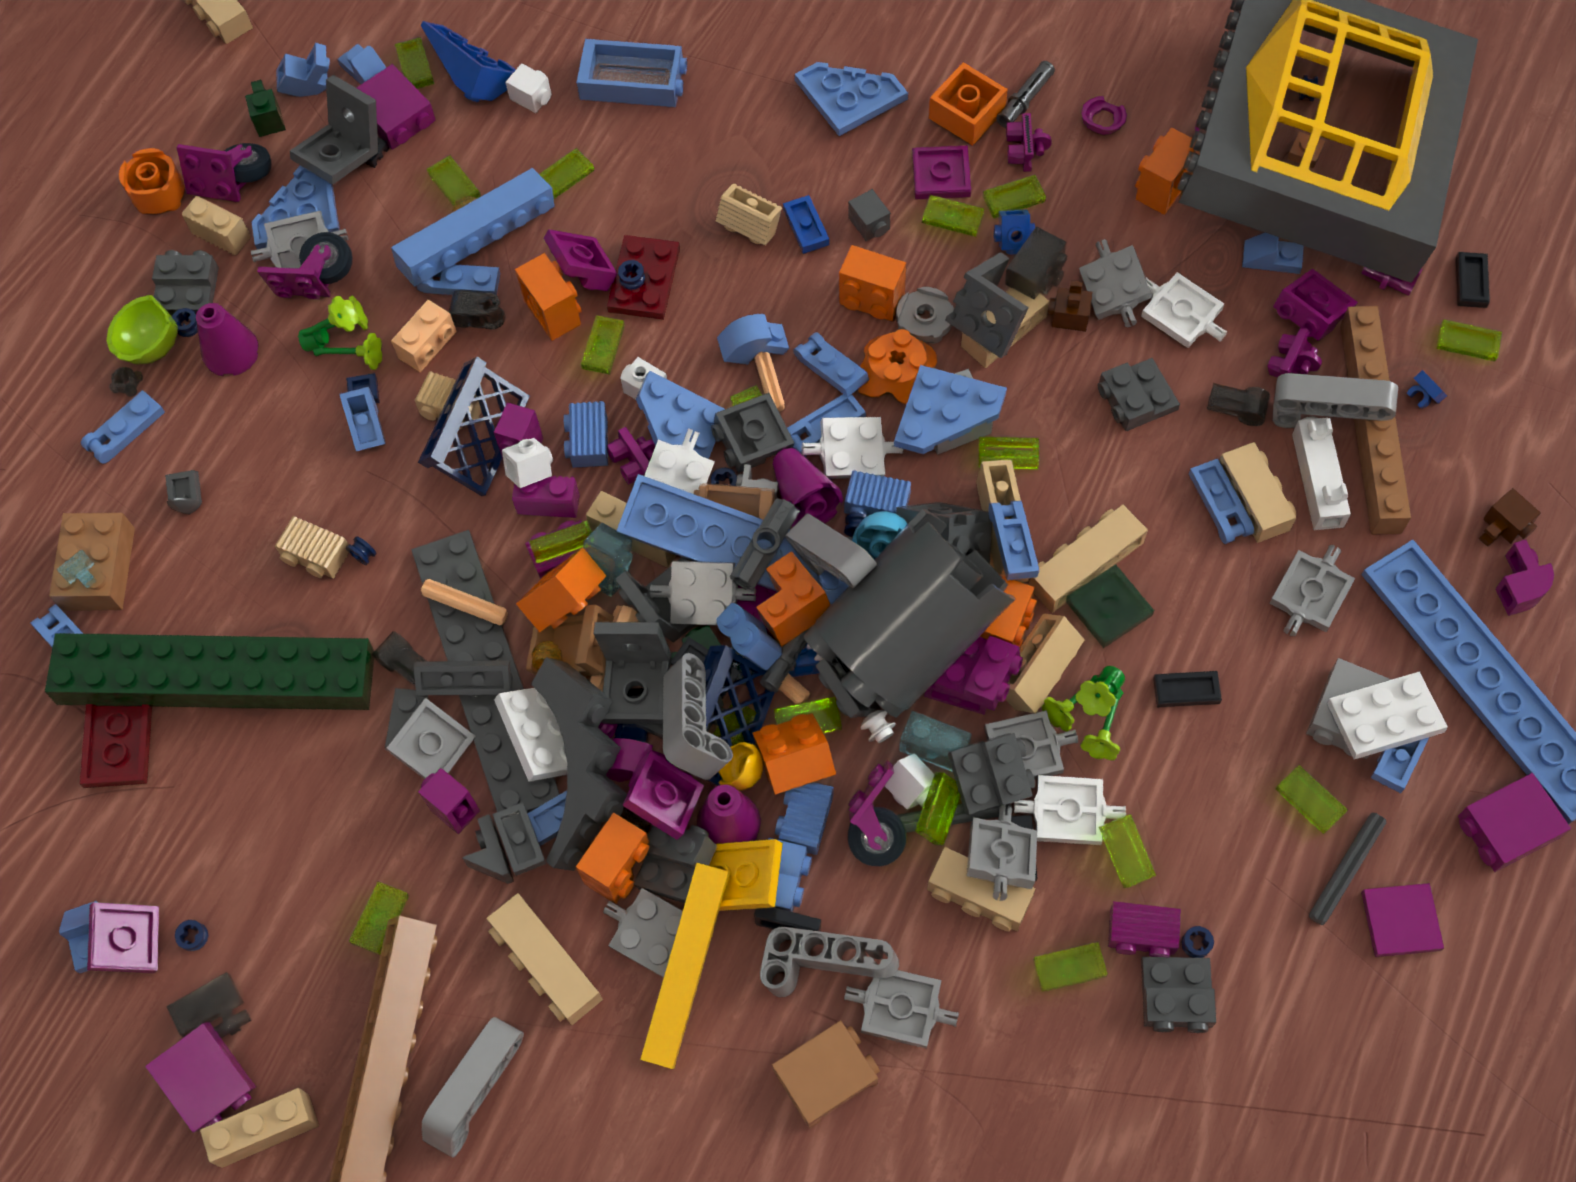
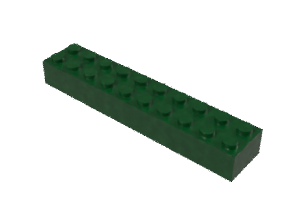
M55 633L45 693L56 705L142 706V704H148L150 707L369 710L375 651L369 638Z

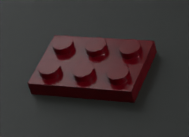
M624 235L616 266L617 275L612 283L607 303L608 312L664 320L680 252V243ZM635 260L642 264L645 281L640 288L630 290L621 285L618 269L623 262ZM632 272L627 273V278L629 275H631V278L637 276L636 272L634 274Z
M86 704L80 785L83 788L147 784L152 707L148 704H142V706H94L93 704Z

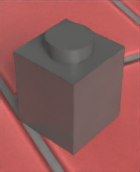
M873 189L848 201V218L866 242L874 237H881L890 229L891 213Z

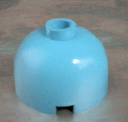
M887 511L875 512L860 522L855 529L852 541L865 549L875 559L908 523L904 518L895 513Z

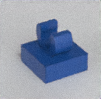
M1423 370L1414 377L1419 385L1412 386L1407 392L1411 398L1418 392L1424 394L1423 400L1417 404L1421 409L1426 408L1430 404L1431 397L1438 404L1447 397L1444 391Z

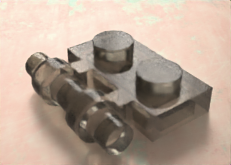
M227 972L167 1006L173 1022L182 1037L188 1035L202 1023L212 1022L219 1017H222L223 1022L213 1028L221 1038L228 1034L233 1036L241 1031L243 1025L252 1021L246 1009L236 1015L234 1014L233 1009L243 1004L244 1001L231 975Z

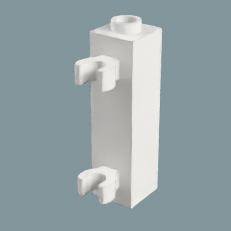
M1310 416L1298 420L1292 436L1313 530L1344 528L1351 513L1347 500L1348 492L1346 484L1343 483L1332 436L1331 419L1328 417L1317 418Z

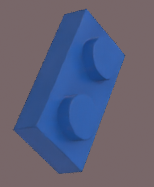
M809 195L783 203V211L803 254L829 245V237Z

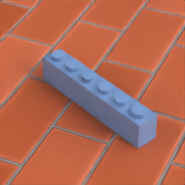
M533 168L529 169L392 246L391 249L396 267L414 287L429 280L432 276L448 267H452L460 260L478 252L481 248L495 240L501 239L509 232L555 207L552 187Z

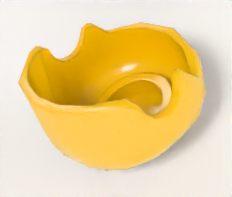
M740 742L730 747L733 757L730 762L718 771L723 781L720 780L718 783L720 785H730L739 791H743L754 786L761 778L763 760L755 745Z

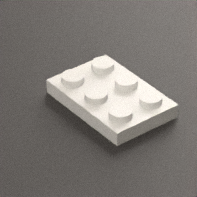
M1420 672L1329 698L1327 703L1354 760L1445 733L1448 728Z
M535 688L499 693L494 701L528 781L567 775V759L563 737L556 717L544 697Z

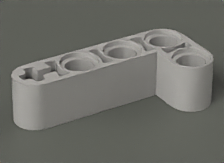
M1294 373L1281 374L1276 381L1273 423L1282 428H1294L1298 420H1301V414L1378 421L1391 420L1396 416L1398 386L1386 380Z
M808 513L785 535V538L816 574L821 575L826 570L852 588L859 584L877 566L875 560L865 549Z
M686 653L663 677V753L666 759L674 766L708 780L732 760L733 753L730 746L723 739L706 731L705 666L697 656Z
M778 927L773 929L768 935L760 970V979L773 995L786 997L796 988L800 967L875 978H889L897 972L899 959L891 945L883 940ZM792 940L788 950L779 952V946L783 941ZM818 944L824 945L823 951L819 955L810 956L811 949ZM856 949V954L851 960H842L846 950ZM883 954H885L888 958L882 959ZM874 959H878V960H879V959H882V960H881L880 964L878 965ZM779 972H785L784 980L777 985H773V977Z
M496 1017L490 1019L426 1111L422 1120V1140L452 1158L459 1153L469 1133V1121L516 1054L524 1038V1032Z

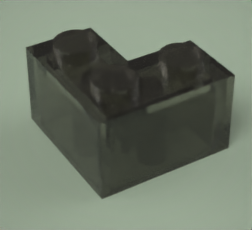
M1036 226L1007 267L1005 285L1034 300L1040 292L1047 295L1053 286L1057 287L1063 279L1065 271L1062 268L1068 257L1065 254L1067 242Z

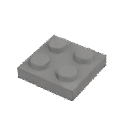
M424 698L385 750L425 779L428 775L435 774L440 768L448 773L476 736L427 698Z

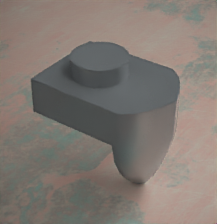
M191 470L165 475L168 495L167 505L172 510L190 515L195 512L202 504L199 472Z

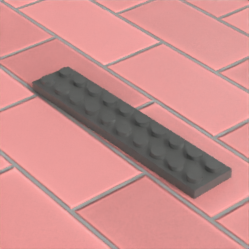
M469 530L411 549L422 584H424L425 580L431 579L495 604ZM427 598L448 661H510L512 691L524 689L502 625L494 624ZM459 695L470 731L476 736L473 740L497 812L523 802L527 813L560 795L554 777L528 781L494 699L497 695Z

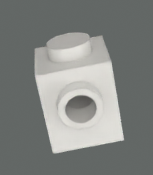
M522 63L506 81L510 100L534 113L542 105H546L552 95L548 77L543 72L535 71Z
M637 357L632 364H628L622 371L620 379L623 392L636 400L644 378L649 371L667 379L666 373Z
M535 438L524 439L516 445L502 449L505 475L519 488L552 476V454L548 447L543 446Z
M915 753L897 761L893 766L894 774L885 784V787L893 794L896 802L903 805L907 810L918 804L921 807L925 806L935 796L933 790L941 780Z

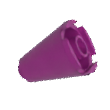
M208 303L197 311L196 324L201 357L209 371L218 376L231 373L235 376L250 369L258 357L257 350L259 344L254 333L219 304Z
M786 448L779 451L773 459L772 465L781 499L794 504L800 511L792 527L807 513L826 524L838 513L836 507L839 502L842 505L844 501L841 490L797 449Z
M730 785L715 787L701 806L697 816V826L706 830L709 833L708 837L715 844L756 841L761 825L760 813L755 803Z

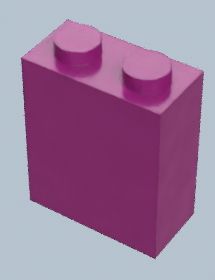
M393 64L357 87L358 90L376 100L377 134L388 142L392 150L400 144L407 142L409 138L436 121L431 103Z
M1533 773L1470 804L1457 816L1463 832L1468 837H1471L1479 848L1478 853L1482 861L1486 865L1491 866L1494 872L1551 844L1571 830V827Z
M210 1022L202 1023L145 1066L193 1133L222 1121L223 1118L220 1114L229 1107H232L234 1111L239 1109L252 1099L249 1092L256 1088Z

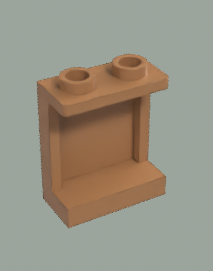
M702 483L699 486V490H694V495L764 520L774 503L775 489Z
M594 604L585 606L584 615L568 617L555 629L548 626L539 632L534 626L527 658V671L536 676L545 658L548 657L567 662L584 677L603 675L605 673L606 659L594 636L595 622H613L614 616Z
M841 1020L772 1064L775 1075L809 1129L820 1123L822 1117L869 1086L874 1087L878 1084L876 1074L880 1070L870 1054L864 1057L857 1046L861 1043V1040L851 1025L846 1028Z

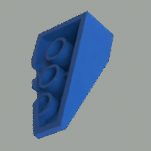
M422 21L421 27L454 84L465 93L464 96L474 102H479L480 99L493 101L507 91L506 81L515 72V68L501 59H498V62H496L494 59L487 57L488 51L467 44L468 40L444 25Z

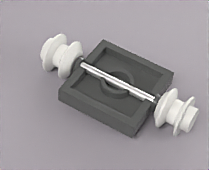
M817 654L814 660L820 661L815 665L820 672L818 677L821 683L827 689H831L836 696V704L839 710L850 718L866 717L860 728L861 730L869 729L872 733L868 739L869 742L876 740L878 743H881L894 734L892 728L896 723H887L885 720L887 712L880 710L881 708L876 701L870 707L864 706L841 683V679L850 669L838 656L832 662H828Z

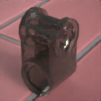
M456 290L453 292L448 312L451 314L456 327L492 330L504 324L506 315L503 309L500 308V300L496 294L467 290Z

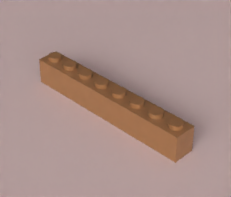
M1378 306L1348 307L1340 325L1348 378L1390 381ZM1394 417L1386 421L1354 419L1371 535L1402 534L1411 519L1396 418Z
M401 915L388 920L329 1182H386L387 1174L384 1171L386 1158L391 1154L394 1146V1137L391 1136L393 1125L398 1120L402 1108L399 1097L401 1088L405 1086L408 1080L409 1068L406 1067L407 1060L416 1043V1034L413 1032L416 1020L420 1018L423 1010V1001L421 1000L423 987L427 985L430 978V968L428 967L430 954L434 952L437 945V935H435L437 925Z

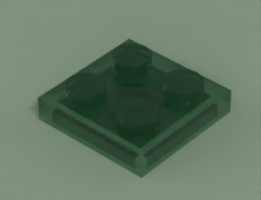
M1116 564L1066 598V603L1103 648L1153 616L1155 611Z

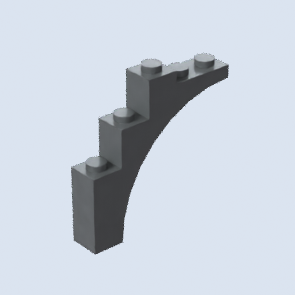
M546 657L531 685L544 697L556 717L563 737L567 759V794L564 814L556 840L546 862L556 869L574 871L592 839L599 832L602 822H607L613 812L619 816L623 812V803L627 793L606 776L608 770L613 766L621 747L598 729L613 700L567 662Z

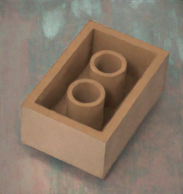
M63 513L49 597L63 611L123 610L135 531L134 526L123 513Z

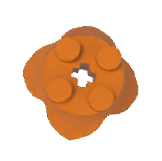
M899 329L896 332L873 338L864 348L865 358L860 365L868 373L869 381L858 389V393L868 397H880L890 392L897 401L907 405L920 365L935 368L937 364L936 352L931 346L912 336L905 329Z

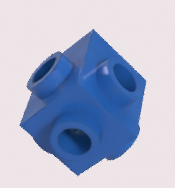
M1028 210L999 211V225H994V242H999L1001 250H1006L1007 254H1021L1023 249H1030V241L1035 240V223H1030V213Z

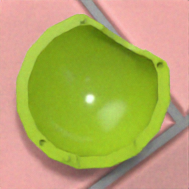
M152 295L136 298L124 305L114 316L108 328L106 341L109 351L120 360L136 365L149 364L165 357L175 344L178 326L167 310Z

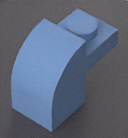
M315 43L307 59L285 54L276 69L277 92L298 97L317 95L326 89L327 72L330 65V59L326 57V45Z
M753 314L739 318L730 323L717 337L724 362L748 365L759 352L784 355L789 349L782 324L767 322L765 314Z

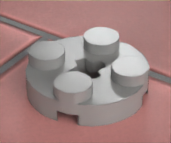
M932 287L917 288L916 292L911 294L908 292L903 295L898 302L896 312L898 330H908L912 336L923 342L938 343L952 328V325L945 321L947 315L954 311V307L948 301V296L944 292ZM925 310L930 311L931 318L923 319L918 313L923 314Z

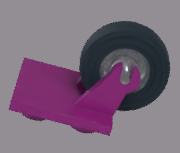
M178 144L176 147L186 193L190 195L239 202L241 200L239 189L247 182L262 179L271 170L269 152L258 144H237L224 151Z
M321 232L308 238L302 245L299 254L300 268L258 267L257 272L273 293L279 297L291 298L292 295H300L308 299L330 297L331 291L328 289V285L340 281L348 274L352 266V252L347 242L339 235L331 232Z
M888 760L883 766L878 763L867 778L869 780L868 787L864 792L859 789L848 803L850 806L848 810L851 822L848 829L850 850L859 861L870 866H885L894 862L902 854L906 845V830L899 816L889 809L874 807L872 803L894 774L893 764Z

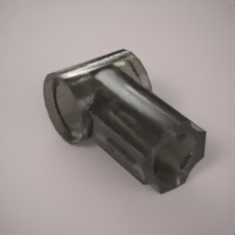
M1213 383L1207 409L1237 416L1240 422L1248 426H1260L1265 422L1270 393L1260 387H1249L1241 390Z
M392 631L372 653V656L390 672L395 671L414 687L413 666L415 662H428L416 653L413 647L395 631Z

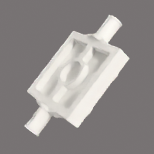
M1178 272L1169 282L1160 287L1146 277L1153 298L1143 309L1141 317L1187 348L1206 332L1219 342L1225 337L1227 331L1213 323L1217 315L1223 310V302Z
M881 417L822 418L820 421L821 438L819 443H802L801 446L803 455H820L824 475L829 479L851 478L852 471L854 470L883 477L885 475V455L903 453V449L895 447L894 442H885L882 435Z
M688 428L682 445H671L658 439L644 476L694 494V490H699V486L702 483H707L715 461L702 457L693 450L700 433L695 431L691 442H689L693 430Z
M1038 775L1037 794L1034 801L1019 800L1014 802V813L1033 814L1036 822L1037 841L1101 845L1105 819L1125 820L1126 806L1106 805L1103 796V779Z

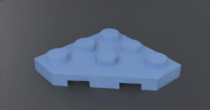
M816 62L795 74V82L838 136L908 100V92L897 78L890 73L882 72L880 76L868 74L865 69L844 66V69L828 67V63Z
M300 165L293 173L294 178L286 187L282 186L270 199V206L262 215L258 214L252 220L256 248L267 247L268 237L264 223L316 211L322 212L325 227L329 232L340 230L333 185Z
M920 365L894 440V446L925 454L933 450L934 446L946 440L952 441L971 432L972 428L985 422L989 424L997 420L1007 388Z
M649 371L644 378L636 401L640 410L643 409L649 423L647 427L655 446L658 439L671 445H682L689 428L693 430L689 442H691L695 431L700 433L693 450L700 456L709 459L716 442L711 431V426L714 425L715 413L725 409Z

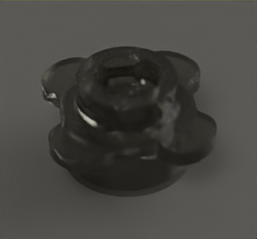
M128 367L118 368L112 374V383L109 388L112 393L121 392L125 393L128 397L134 396L137 393L138 383L143 380V375L140 371L133 372Z

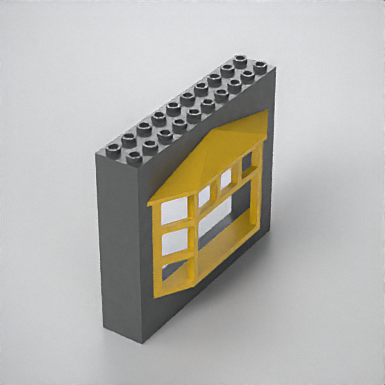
M1232 0L1230 9L1234 10V12H1230L1224 26L1225 29H1228V32L1224 31L1219 44V48L1223 50L1218 51L1213 64L1217 71H1212L1207 87L1212 89L1211 91L1207 90L1201 107L1206 109L1205 111L1201 110L1195 126L1200 130L1195 131L1189 146L1194 151L1188 153L1183 167L1187 173L1183 172L1177 187L1178 190L1182 191L1178 203L1412 283L1437 246L1478 39L1365 0ZM1302 30L1333 40L1332 52L1327 53L1301 44ZM1344 44L1413 67L1395 148L1327 125L1324 122ZM1295 56L1328 67L1323 86L1291 75ZM1287 88L1320 99L1315 120L1282 108ZM1277 122L1311 133L1298 167L1266 155ZM1320 136L1353 147L1341 181L1309 170ZM1362 151L1392 161L1384 196L1351 184Z

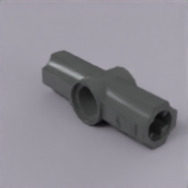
M775 499L730 575V579L737 585L754 591L800 512L794 504L785 499ZM766 539L771 542L773 547L766 550L758 546L757 541Z

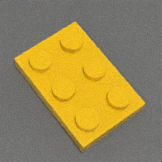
M776 839L716 844L717 849L709 866L730 872L719 911L775 907L783 843Z

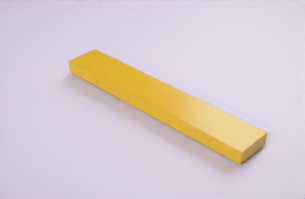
M696 863L640 1060L670 1069L675 1068L726 888L729 871Z

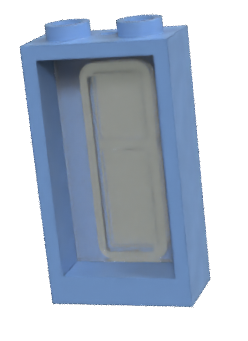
M585 39L576 82L580 100L676 107L678 96L683 95V80H681L682 74L686 75L687 58H683L681 46Z

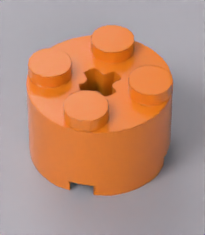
M147 148L133 153L132 156L134 158L128 163L126 161L123 162L119 170V180L133 205L140 213L159 214L166 211H175L180 207L181 199L185 192V184L171 157L159 149Z

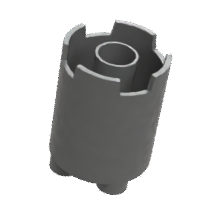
M922 509L874 559L877 566L854 588L848 586L804 635L808 645L823 659L832 662L838 656L850 669L841 679V683L857 701L866 707H870L876 701L887 713L895 718L904 710H908L1016 600L1012 595L1003 592L1008 584L976 550L966 556L956 546L946 541L941 536V533L947 525L925 509Z

